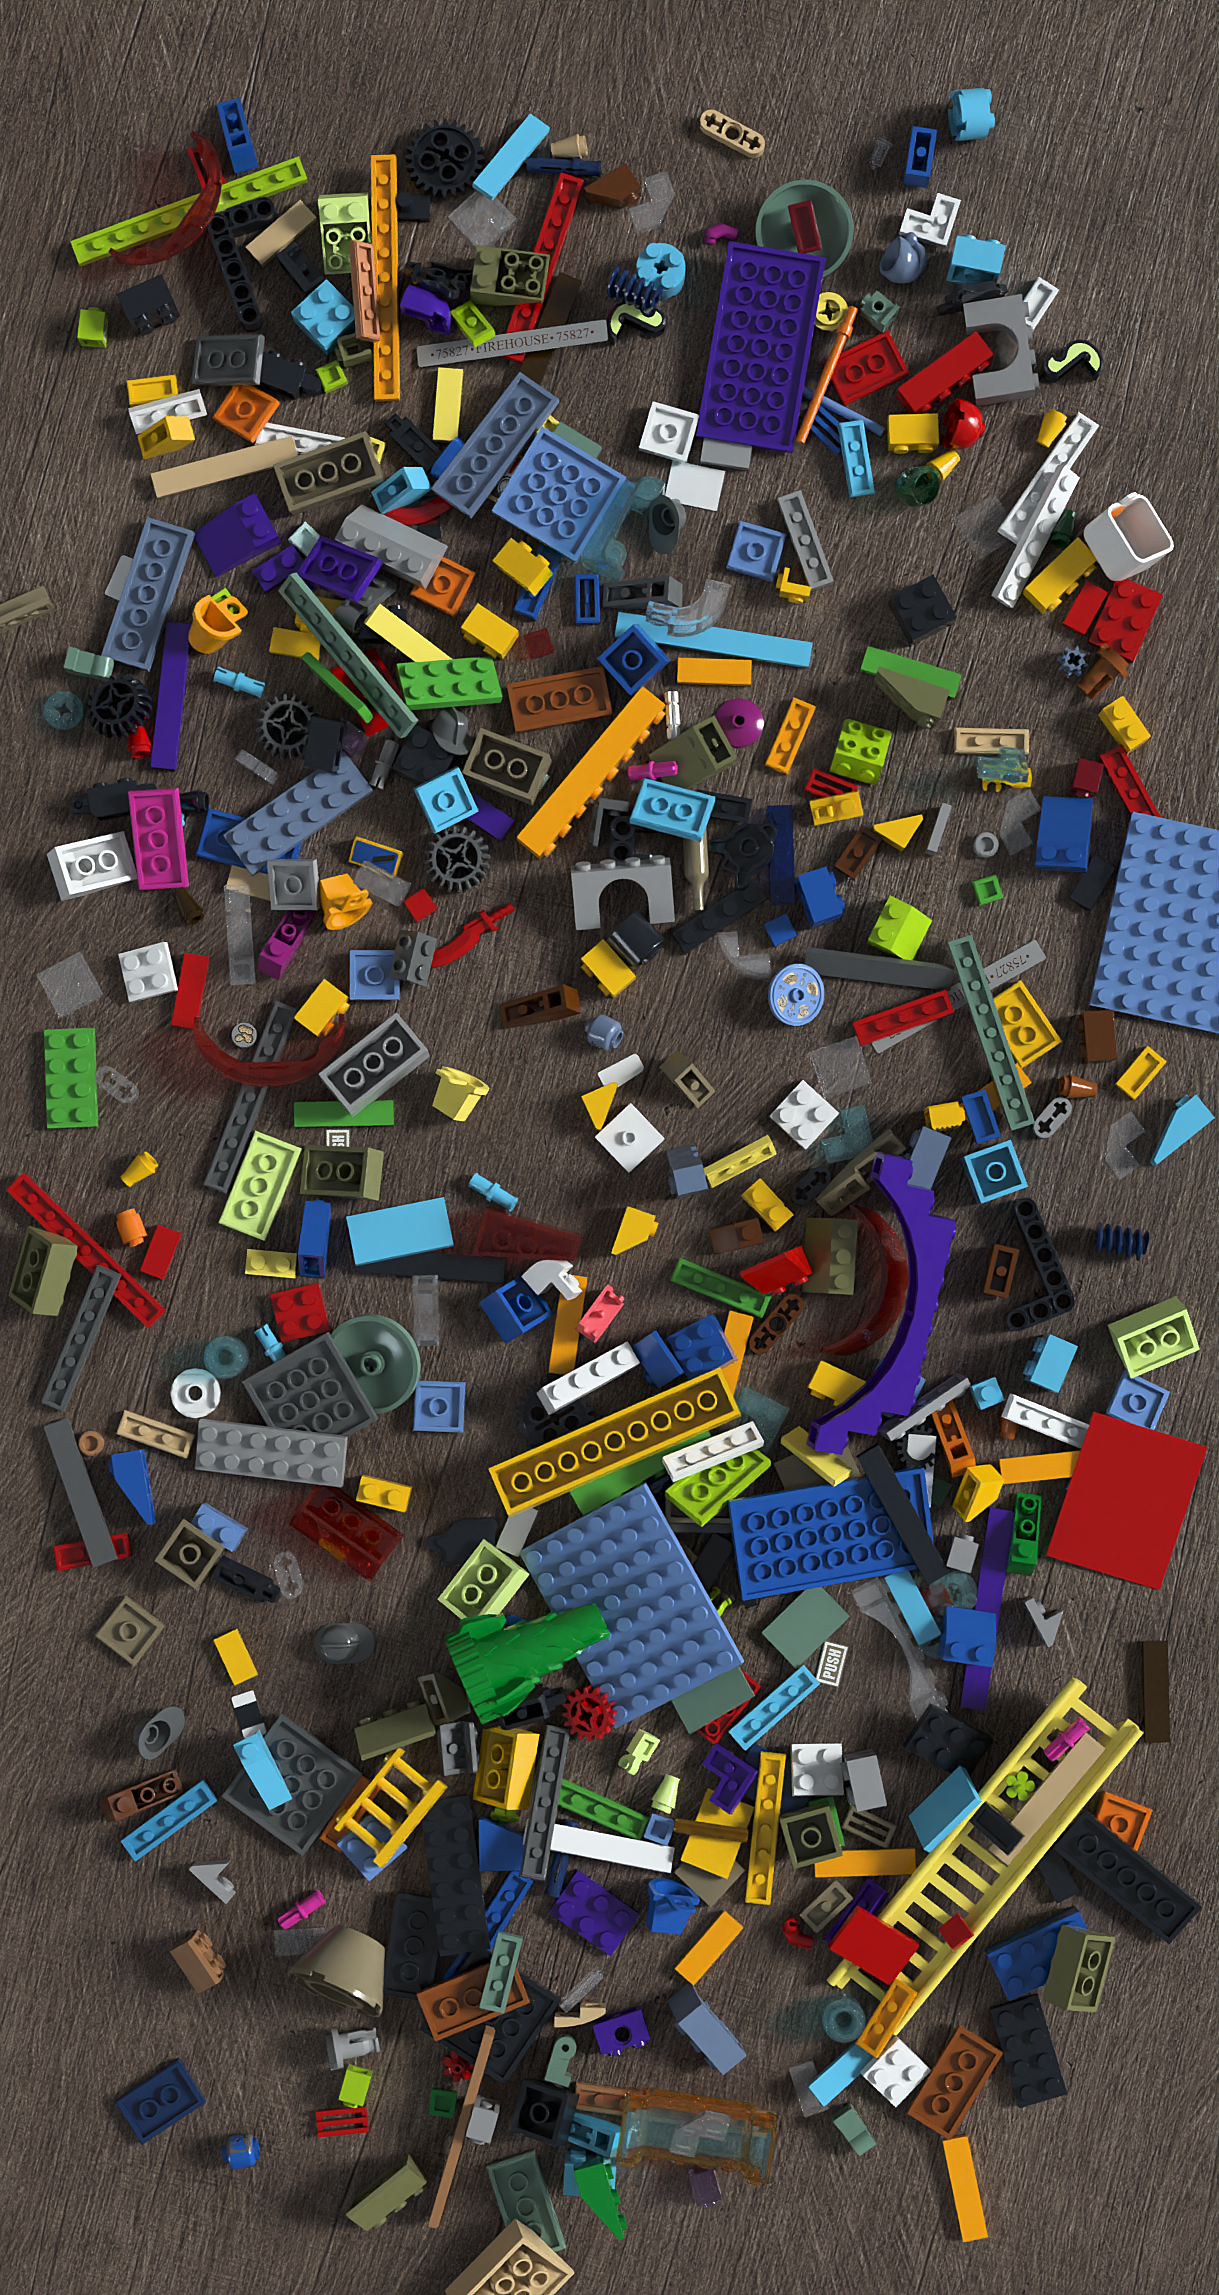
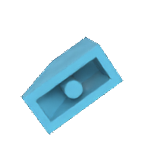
M403 467L371 493L380 513L385 514L416 502L431 490V485L423 467Z

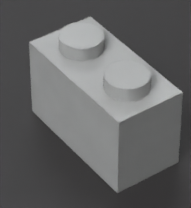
M477 2094L466 2131V2137H469L471 2142L484 2145L485 2142L490 2144L499 2114L500 2101Z

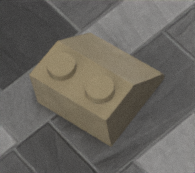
M183 1519L155 1561L197 1589L215 1565L225 1547Z

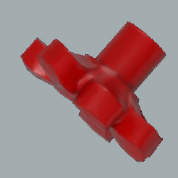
M451 2050V2057L445 2056L443 2058V2064L448 2066L443 2070L445 2076L453 2075V2082H460L461 2076L466 2080L469 2079L472 2074L468 2069H473L474 2065Z

